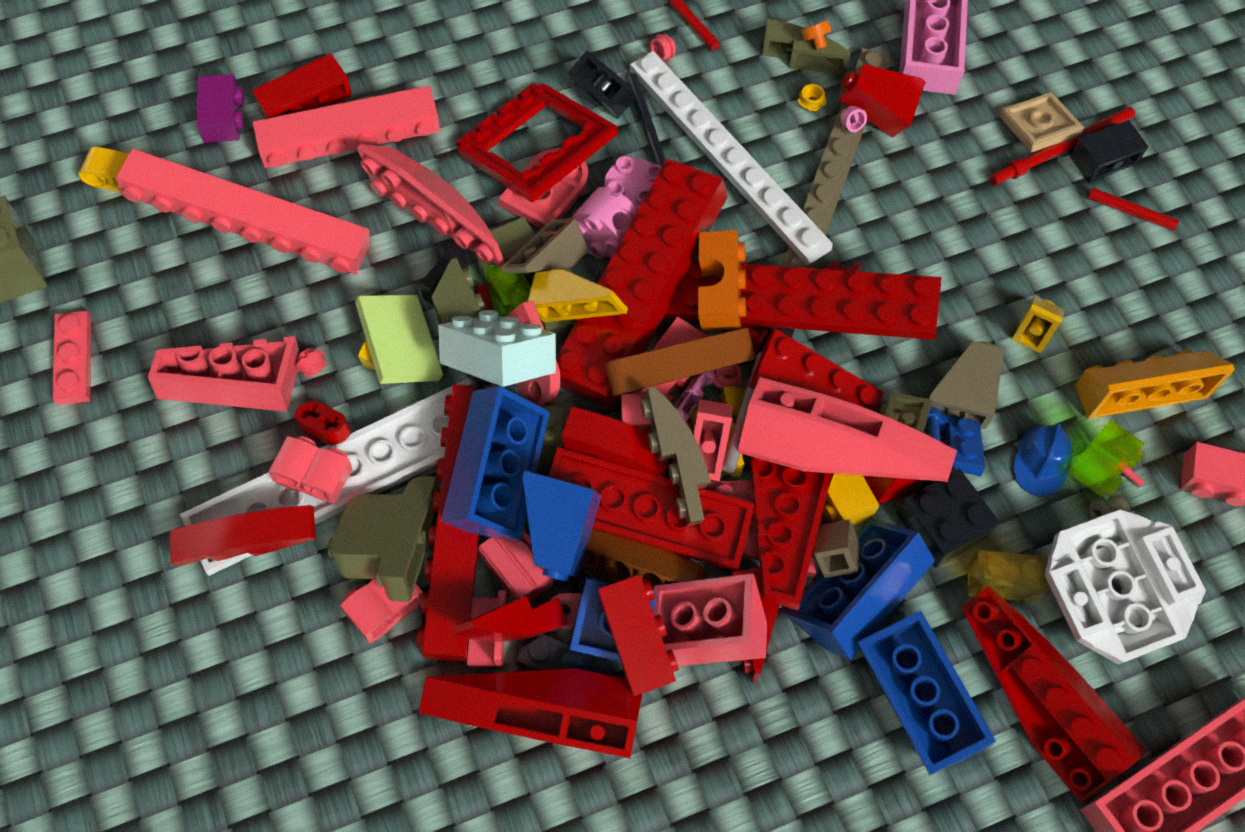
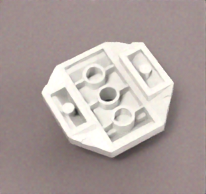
M1121 509L1058 532L1054 536L1045 571V577L1076 641L1118 665L1185 639L1194 620L1197 607L1206 592L1173 526L1159 521L1153 522L1140 515ZM1112 581L1120 586L1121 594L1113 589Z

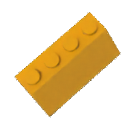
M1186 350L1171 357L1163 358L1162 355H1156L1141 362L1133 363L1132 360H1126L1111 367L1092 366L1083 372L1075 387L1086 417L1091 419L1208 399L1234 372L1235 368L1232 363L1207 350L1194 353L1192 350Z

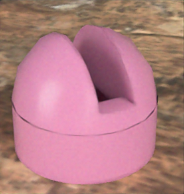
M849 106L842 111L840 120L846 129L851 132H857L865 126L867 114L857 106Z

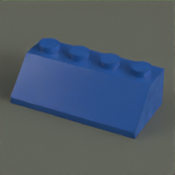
M501 386L473 391L441 519L442 522L468 533L516 542L521 541L527 516L522 477L524 470L532 473L537 472L550 411Z
M870 518L856 533L860 543L858 572L825 578L823 573H821L802 594L799 609L790 608L786 615L827 651L851 660L860 650L857 642L872 635L935 562L919 532Z
M922 611L857 642L929 775L956 765L990 748L996 742Z

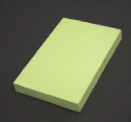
M418 295L358 296L355 304L379 383L440 381L443 373Z

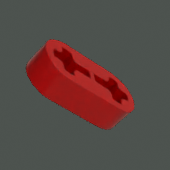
M306 402L295 411V419L300 429L325 444L337 445L344 442L350 436L351 430L345 416L320 402Z

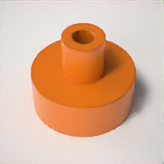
M826 20L800 31L804 41L813 39L815 49L817 50L827 46L824 34L832 30L829 21Z

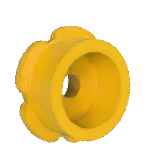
M808 84L799 92L800 98H798V103L808 111H818L826 104L825 91L817 84Z

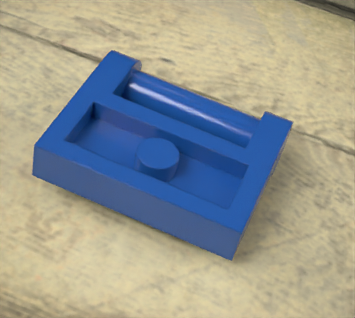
M931 407L926 423V434L941 442L940 430L945 431L946 445L957 450L951 470L955 471L960 468L963 473L981 476L985 469L980 422L944 415L938 408Z

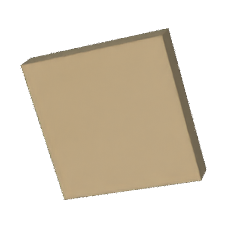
M1052 92L1003 108L1000 112V118L1031 153L1080 136L1084 129V126Z

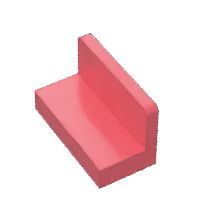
M499 590L498 598L473 597L471 619L508 603L506 590ZM469 639L468 669L503 670L505 642Z

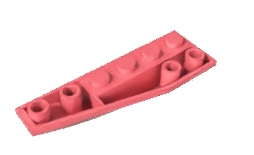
M360 144L357 147L362 159L360 164L369 175L371 180L370 187L376 195L381 198L385 196L400 210L406 209L419 222H426L433 226L440 235L451 237L462 249L468 248L475 252L483 262H491L499 268L505 264L499 245L485 222L470 203L449 183L430 169L392 147Z
M762 377L759 378L750 399L738 447V452L801 471L948 482L957 450L914 428L859 405Z

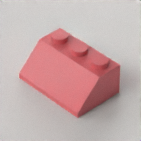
M753 574L654 586V594H657L653 614L654 616L660 614L667 632V635L663 636L662 640L666 651L673 650L678 666L766 658L767 621Z

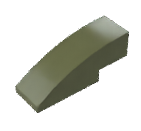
M767 19L762 56L790 59L789 68L846 75L851 56L849 50L826 36L824 38L827 46L816 50L813 39L803 40L800 30L805 27Z

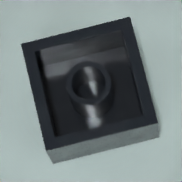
M960 468L950 473L948 482L935 481L904 499L896 513L907 529L919 532L935 559V562L932 564L935 569L990 537L1000 524V521Z

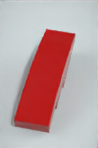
M302 505L249 512L170 530L171 563L180 567L207 558L221 561L245 553L259 556L315 540L314 506Z

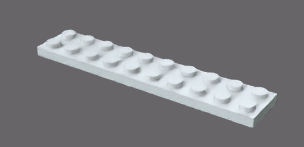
M469 379L456 384L474 386ZM492 383L484 387H495L496 384ZM453 386L351 433L340 444L321 447L327 450L330 447L342 450L348 455L347 458L350 459L352 471L335 504L279 485L272 481L268 472L181 513L180 516L184 525L188 526L237 514L302 505L314 506L316 525L344 511L347 502L354 496L361 494L378 495L437 466L438 459H444L446 447L440 446L442 427H448L449 416L444 415V404L446 395L452 396ZM245 553L221 561H215L210 558L200 561L205 572L210 576L251 556V554Z

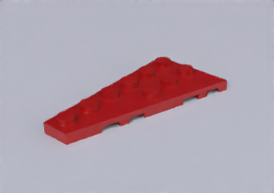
M749 456L763 601L798 610L832 473L801 471Z

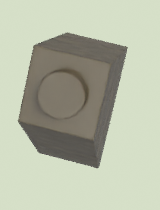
M972 341L930 394L928 399H932L931 407L938 408L944 415L980 422V428L986 429L995 415L1005 348L994 346L990 342Z

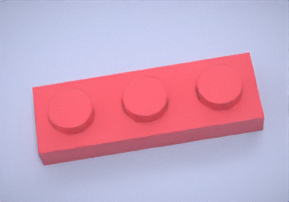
M88 311L55 314L53 401L57 405L91 401L92 316Z

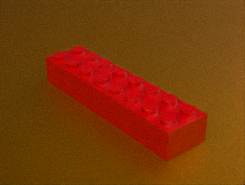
M666 159L597 283L612 290L627 306V314L581 318L576 321L556 357L560 370V388L614 410L621 395H612L604 364L646 351L699 252V232L710 231L727 200L723 178Z

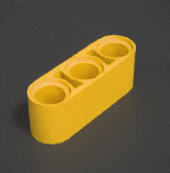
M91 147L78 176L90 186L121 192L116 176L129 153L101 147Z

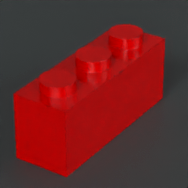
M332 53L252 90L258 110L264 119L331 106L352 96L348 77Z
M636 574L596 588L632 695L637 696L676 682L673 672L679 670L673 650L666 651L662 637L667 635L661 615L654 616L650 601L655 600V596L649 580L642 581L641 575Z

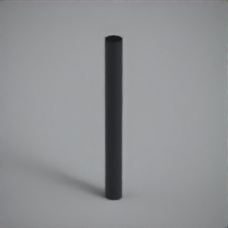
M630 73L626 76V80L637 96L634 104L654 163L662 167L666 159L637 74Z

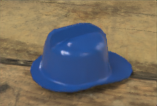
M1062 424L1033 426L1024 433L1014 460L1013 473L1020 487L1031 495L1040 497L1052 495L1062 487L1066 479L1072 459L1073 444L1070 436L1061 429Z

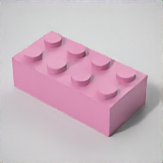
M905 0L899 73L924 79L926 83L923 91L956 95L964 74L968 0Z

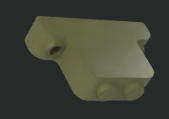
M416 477L407 484L405 491L400 495L361 494L352 497L347 502L344 512L340 513L338 517L336 533L334 537L330 538L328 543V555L330 558L335 559L339 574L342 577L350 579H376L378 586H384L386 595L390 600L411 601L429 544L431 524L435 525L438 512H433L435 491L440 492L436 477Z

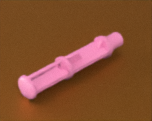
M715 370L695 375L674 407L686 423L696 406H698L699 399H702L704 396L703 387L714 382Z

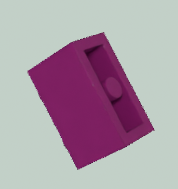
M234 74L198 77L196 125L204 143L240 140V128L245 127L244 113L241 110V104H245V93L243 86H238Z

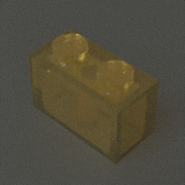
M978 550L967 564L968 596L975 597L989 585L1003 599L1037 602L1049 590V583L1045 577L1048 556Z

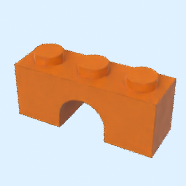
M737 230L699 232V263L702 277L717 276L722 278L715 285L698 287V316L702 331L741 329V317H746V298L740 297V289H746L745 269H740V262L746 261L745 242H739Z

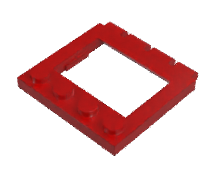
M532 83L518 93L517 98L513 97L498 108L496 114H490L474 127L475 131L471 129L457 139L455 144L460 157L533 203L616 137L618 131L617 125L548 85L541 83L538 86ZM545 107L550 108L583 128L579 135L569 136L561 143L562 147L560 150L548 153L541 158L540 165L537 168L526 170L524 173L513 168L512 164L495 153L488 152Z

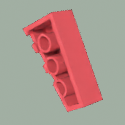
M295 336L283 337V341L269 343L267 339L253 340V344L234 346L233 342L219 343L218 347L202 349L201 345L156 350L148 379L157 399L287 412L298 373L296 364L300 352Z

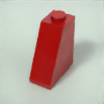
M863 64L854 72L849 71L844 76L841 82L843 88L838 100L848 107L857 106L864 110L868 121L893 138L911 126L926 81L919 77Z

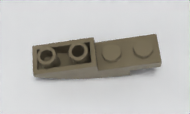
M655 387L648 388L645 393V399H641V409L644 420L650 419L652 432L648 433L651 453H657L658 461L672 459L673 463L668 464L672 485H678L680 497L676 498V508L679 518H685L686 526L700 524L704 520L698 489L705 488L711 483L706 463L697 441L680 413Z

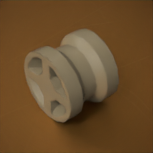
M1117 494L1110 496L1107 501L1101 499L1092 501L1089 506L1091 520L1120 509L1131 513V509L1127 500L1122 495Z

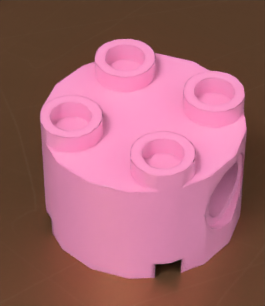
M628 156L620 157L617 159L616 164L607 172L604 187L613 189L610 194L615 197L621 193L639 210L662 167L645 159L630 158Z
M609 187L597 188L572 217L577 219L585 243L588 245V251L597 259H602L604 256L612 258L638 211L635 205L621 193L617 197L610 194L613 189Z

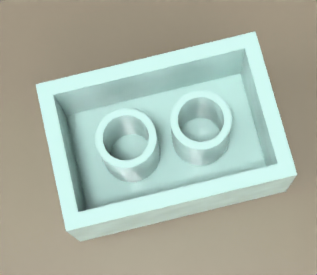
M484 310L480 311L479 316L476 317L456 316L452 318V322L438 325L440 364L502 387L556 373V334L543 330L539 324H524L520 322L519 318L499 316L497 311Z

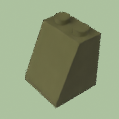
M5 196L0 197V303L48 287L34 238Z

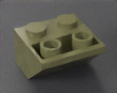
M457 258L450 260L432 295L438 324L452 322V318L456 316L476 317L479 316L480 311L486 310L480 294L474 293L472 288L474 283L468 268L462 269Z

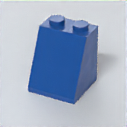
M524 470L522 478L534 565L544 568L542 575L554 579L568 581L569 575L579 577L602 496L593 489Z

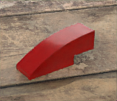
M571 407L561 436L564 449L594 455L601 460L664 477L669 460L658 461L657 453H651L648 432L595 412Z
M525 596L452 627L455 635L469 639L505 642L531 638L566 626L568 621L558 598L531 608L528 597Z

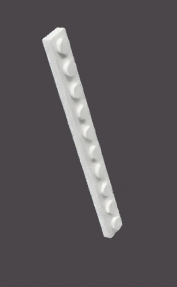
M654 51L630 64V72L637 74L638 80L807 266L832 250L833 243Z

